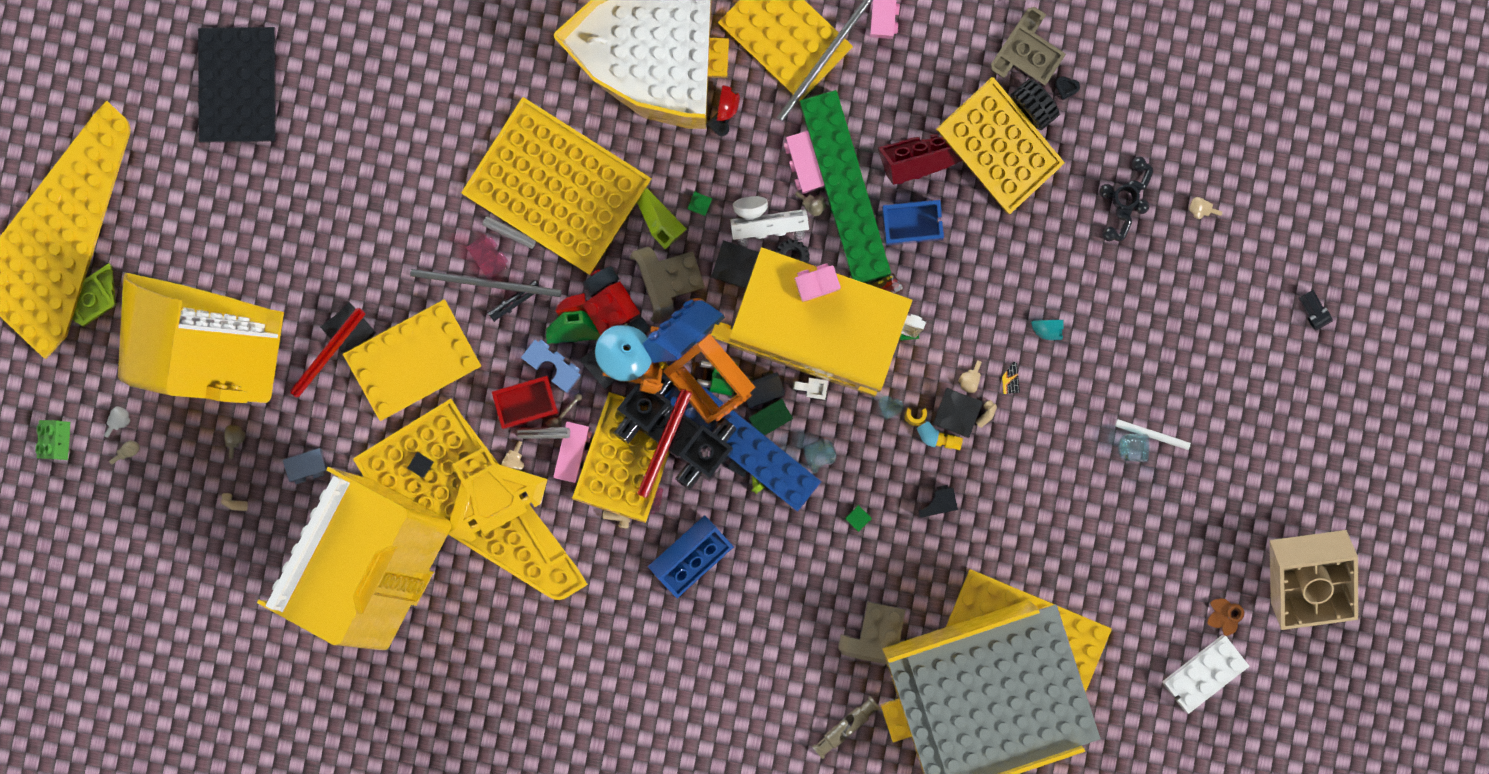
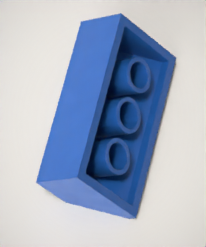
M689 300L683 304L684 307L671 315V319L660 324V328L657 331L650 333L647 336L648 339L642 344L653 363L678 360L709 333L715 324L718 325L725 318L724 314L703 300Z
M704 515L648 567L665 587L678 598L733 549L734 546Z

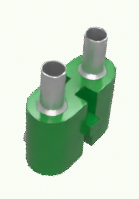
M701 360L700 367L710 368L712 374L709 381L697 379V382L702 387H707L709 392L732 396V387L709 361Z

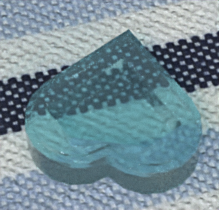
M883 396L879 400V407L887 420L903 410V403L898 399L892 400L889 396Z

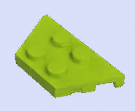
M108 263L84 279L81 294L72 318L76 323L85 327L116 306L113 268L111 264Z

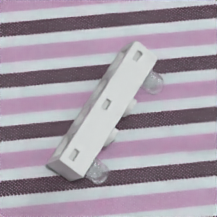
M806 209L761 215V218L753 221H746V219L742 218L730 219L733 240L737 239V245L745 248L749 244L748 238L750 237L761 239L767 237V235L775 234V236H782L787 232H794V238L801 241L805 238V230H809Z

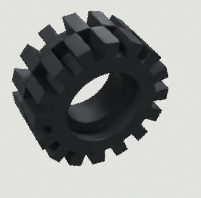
M788 239V241L782 242L776 250V253L785 255L790 250H794L800 256L799 261L809 263L810 259L807 246H804L803 242H798L796 239Z

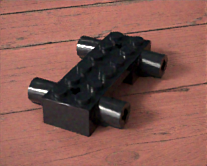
M662 373L661 383H663V386L659 392L651 394L640 391V384L637 383L617 408V414L624 419L613 433L626 444L631 442L639 430L659 443L674 408L671 405V401L665 397L674 386V383L666 374ZM648 405V410L642 411L640 406ZM683 414L668 449L671 454L686 464L675 480L688 490L692 489L701 476L710 482L732 454L733 447L727 441L737 428L725 418H721L712 431H710L705 426L698 425ZM709 450L710 456L704 457L702 451L706 452Z

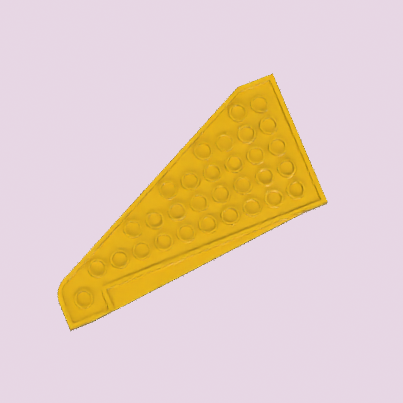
M451 398L359 454L353 460L364 478L375 480L450 521L461 481L452 464L485 447V445L464 419ZM417 452L434 461L425 478L408 469ZM530 504L525 506L527 512L486 534H483L481 530L474 533L477 539L471 542L451 536L551 599H565L588 585L578 567ZM475 519L469 521L470 526L477 523Z

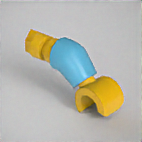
M926 408L920 412V419H914L911 416V409H906L904 413L906 422L912 426H918L916 429L926 445L934 448L935 446L941 447L944 445V448L961 449L963 438L948 434L944 436V433L936 430L929 421H925L927 417Z

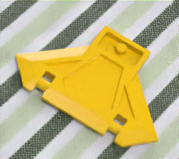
M487 446L453 463L452 466L461 481V485L451 515V529L448 535L471 542L477 539L474 534L477 531L481 530L483 534H486L527 512L525 506L531 502L534 507L540 505L548 479L496 464ZM526 491L528 496L521 499L519 495ZM475 519L477 523L470 526L469 521Z

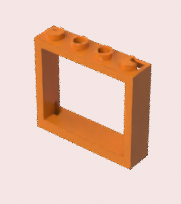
M711 334L703 338L680 359L675 360L663 371L679 391L686 389L692 393L689 402L708 424L714 419L718 422L733 409H736L752 396L750 392L756 388ZM700 352L704 354L737 393L719 407L683 366Z

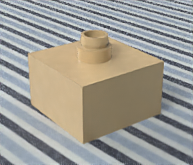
M1347 530L1269 540L1271 605L1281 630L1358 620V555Z

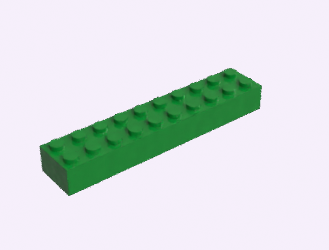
M837 90L800 100V108L823 178L825 192L851 279L865 283L891 275Z

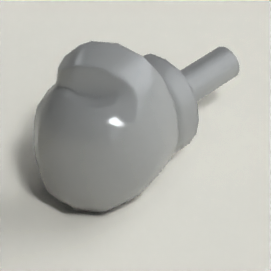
M119 406L112 409L106 422L109 427L104 436L108 438L113 429L124 428L130 423L127 410Z

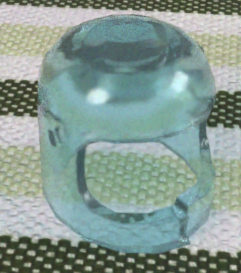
M1148 434L1123 435L1118 447L1120 457L1130 462H1148Z
M820 439L804 446L806 460L812 474L817 473L821 466L825 464L831 465L836 461L835 447L828 439Z

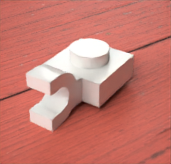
M808 378V383L795 381L793 389L806 391V397L825 400L828 381Z

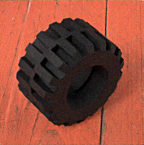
M1028 79L1011 93V98L1035 128L1043 130L1060 115L1059 109L1051 96L1040 84L1032 79Z

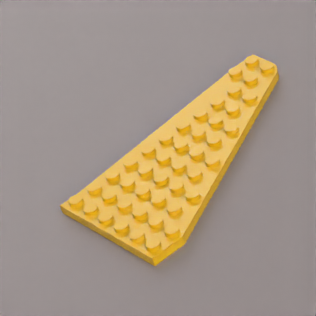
M108 101L91 117L0 236V317L44 359H47L68 335L130 136L131 128L129 121Z

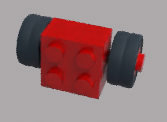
M612 266L594 271L590 274L591 277L583 282L584 288L592 298L582 305L600 335L607 329L617 325L632 326L644 334L650 331L643 317L630 322L640 312L621 281H619V277Z

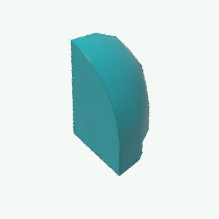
M1064 320L1031 322L1032 329L1042 339H1063L1062 329H1064Z

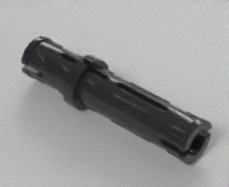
M533 280V282H531L530 284H528V285H531V286H538V287H539V285L537 284V282H536L535 280ZM517 292L508 299H503L501 304L487 313L495 322L506 313L510 314L512 309L534 294L527 293L516 301L518 297L525 293ZM513 302L511 305H509V306L506 307L504 310H502L501 312H499V310H501L502 308H504L505 306H507L509 303Z

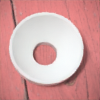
M759 196L744 197L733 203L734 212L742 217V219H746V221H753L761 218V215L768 208V201L766 198Z

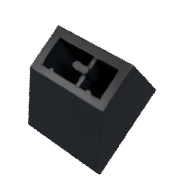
M772 370L765 372L761 375L762 378L757 380L754 377L749 378L756 387L750 392L752 396L746 400L749 409L785 396L778 372L773 373Z

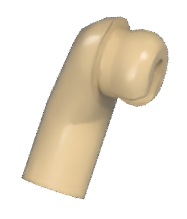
M988 400L983 405L987 411L975 421L980 428L993 419L997 406L992 400Z

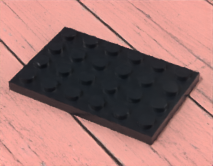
M275 27L198 28L199 143L276 142Z

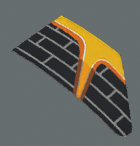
M1013 362L1002 377L1004 394L1020 393L1017 362Z

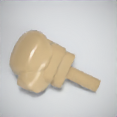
M1195 197L1191 201L1189 211L1194 214V218L1202 219L1204 215L1209 216L1210 213L1222 215V211L1213 209L1212 203L1200 197Z
M977 361L974 370H968V372L963 373L959 377L958 382L962 390L968 393H975L977 391L981 374L978 373L981 361Z
M521 441L517 442L514 451L509 450L502 461L503 466L519 471L523 469L524 463L520 460L522 455L518 453L522 445Z

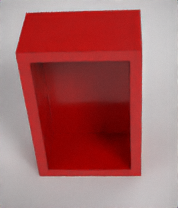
M548 376L492 391L503 430L559 414Z

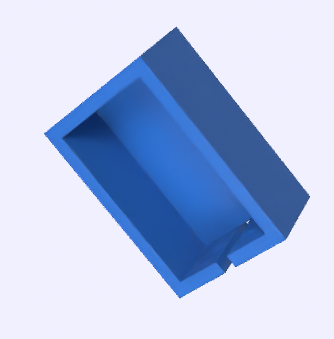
M940 200L882 206L886 246L940 241L944 239L943 222L938 221L937 223V220L942 218Z

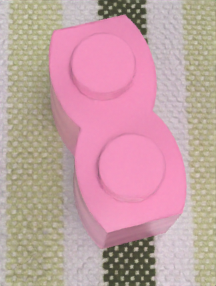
M828 263L817 266V270L814 272L804 270L797 273L798 277H795L794 280L802 302L841 289L833 265L828 266Z

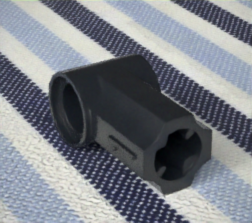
M1314 290L1298 298L1308 315L1307 319L1315 331L1333 322L1326 307L1322 306Z

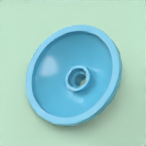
M617 325L607 329L599 337L595 347V357L598 366L606 375L615 380L632 381L638 379L647 372L652 363L642 344L648 339L647 336L639 329L628 325ZM627 346L629 351H625L623 347Z

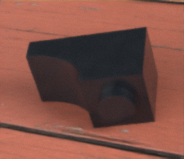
M948 485L937 487L938 491H933L934 497L931 503L925 508L918 510L919 518L958 510L954 488H949Z

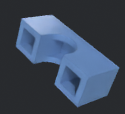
M534 340L521 358L536 370L543 363H553L556 366L557 373L552 382L568 394L581 377V374L578 373L580 369L573 363H570V365L566 364L563 361L565 357L557 351L554 354L549 351L548 348L550 346L543 340L539 342Z

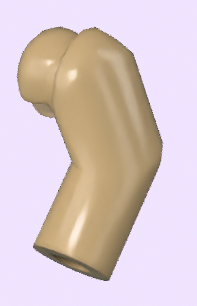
M222 494V505L231 510L247 511V501L231 500L232 494Z
M606 510L603 511V519L619 521V528L627 529L629 527L630 519L628 517Z

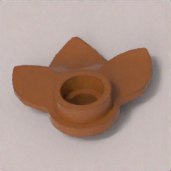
M1222 598L1211 601L1210 604L1214 612L1209 616L1207 624L1214 628H1222L1225 636L1235 633L1238 628V622L1244 618L1242 606L1231 604L1228 600ZM1234 609L1238 612L1236 617L1231 615V611Z

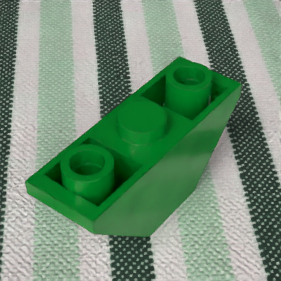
M584 311L563 312L546 328L547 344L598 340L601 336L590 316Z

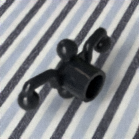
M1136 157L1132 161L1134 170L1139 172L1146 171L1141 182L1132 180L1127 184H1123L1115 191L1110 184H1104L1100 187L1099 193L1104 199L1112 198L1113 204L1117 208L1116 216L1124 221L1119 234L1113 227L1104 228L1102 237L1106 241H1122L1126 238L1132 225L1130 215L1134 207L1139 214H1145L1149 210L1148 201L1140 199V191L1147 188L1153 175V167L1143 157ZM1121 191H1127L1131 194L1132 203L1129 206L1123 205L1119 201L1118 194Z

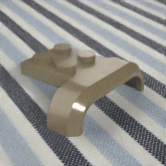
M1036 7L1026 10L991 63V69L994 73L1004 79L1012 66H1014L1044 87L1046 86L1066 53L1035 34L1046 16L1045 13Z
M645 247L633 251L630 259H634L639 266L653 308L651 321L656 324L672 318L671 315L674 313L671 298L705 288L693 251L659 261L652 248Z
M867 602L860 639L841 634L838 645L839 651L842 655L887 664L882 648L899 643L906 609Z

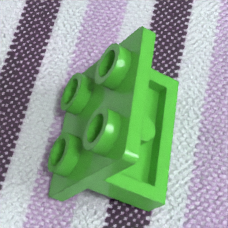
M39 420L37 426L38 443L35 447L37 458L68 460L71 422Z

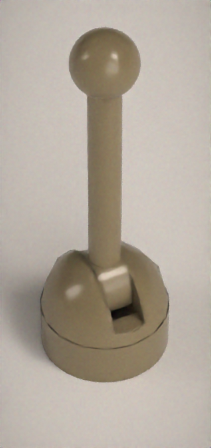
M579 393L575 394L574 400L560 416L551 417L545 425L548 428L562 427L561 419L577 401L582 399V395Z

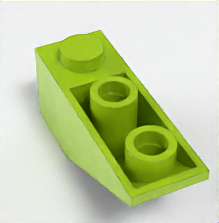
M648 188L644 190L637 203L651 235L664 249H667L687 229Z

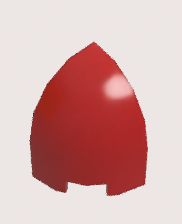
M722 85L717 121L732 118L738 110L740 95L739 93L735 94L732 92L729 86Z
M585 293L574 295L561 301L555 310L558 316L563 312L584 311L587 313L582 305L587 302Z

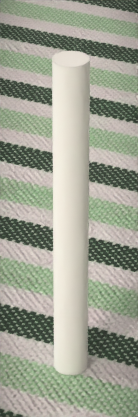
M1119 419L1116 421V427L1186 450L1190 448L1191 443Z

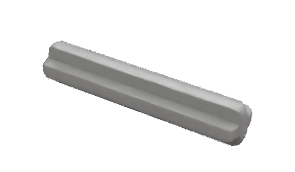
M488 216L483 221L482 225L524 246L533 249L536 241L526 234Z
M566 427L518 428L517 437L521 439L569 438L570 429Z

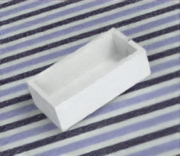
M1221 635L1163 680L1162 683L1171 695L1176 697L1175 700L1184 712L1189 714L1250 666L1225 635Z

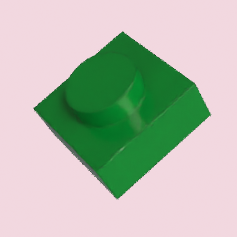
M694 191L687 210L705 217L712 198Z

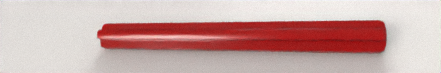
M361 308L354 310L293 386L290 393L297 398L304 392L362 320L365 312Z
M686 389L680 391L637 492L638 495L644 498L649 496L692 395Z

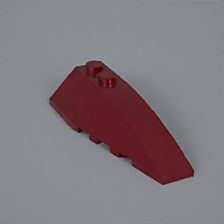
M938 134L930 135L929 139L920 140V137H913L878 147L886 176L893 185L902 184L913 179H920L923 176L941 171L962 161L943 137H938Z

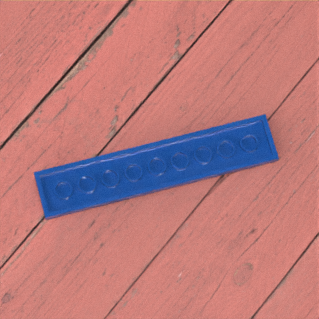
M674 385L665 396L671 401V405H675L680 391ZM702 387L718 407L724 404L708 389ZM688 402L684 414L698 425H703L712 431L718 422L714 419L708 424L691 403ZM734 410L722 417L737 428L727 441L733 447V452L729 457L798 512L822 481Z

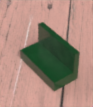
M780 399L749 417V420L757 430L767 435L793 420V417L783 399Z

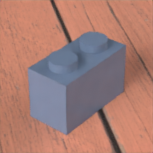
M321 448L282 460L289 482H295V485L306 482V478L313 476L314 479L325 476L324 472L327 469Z

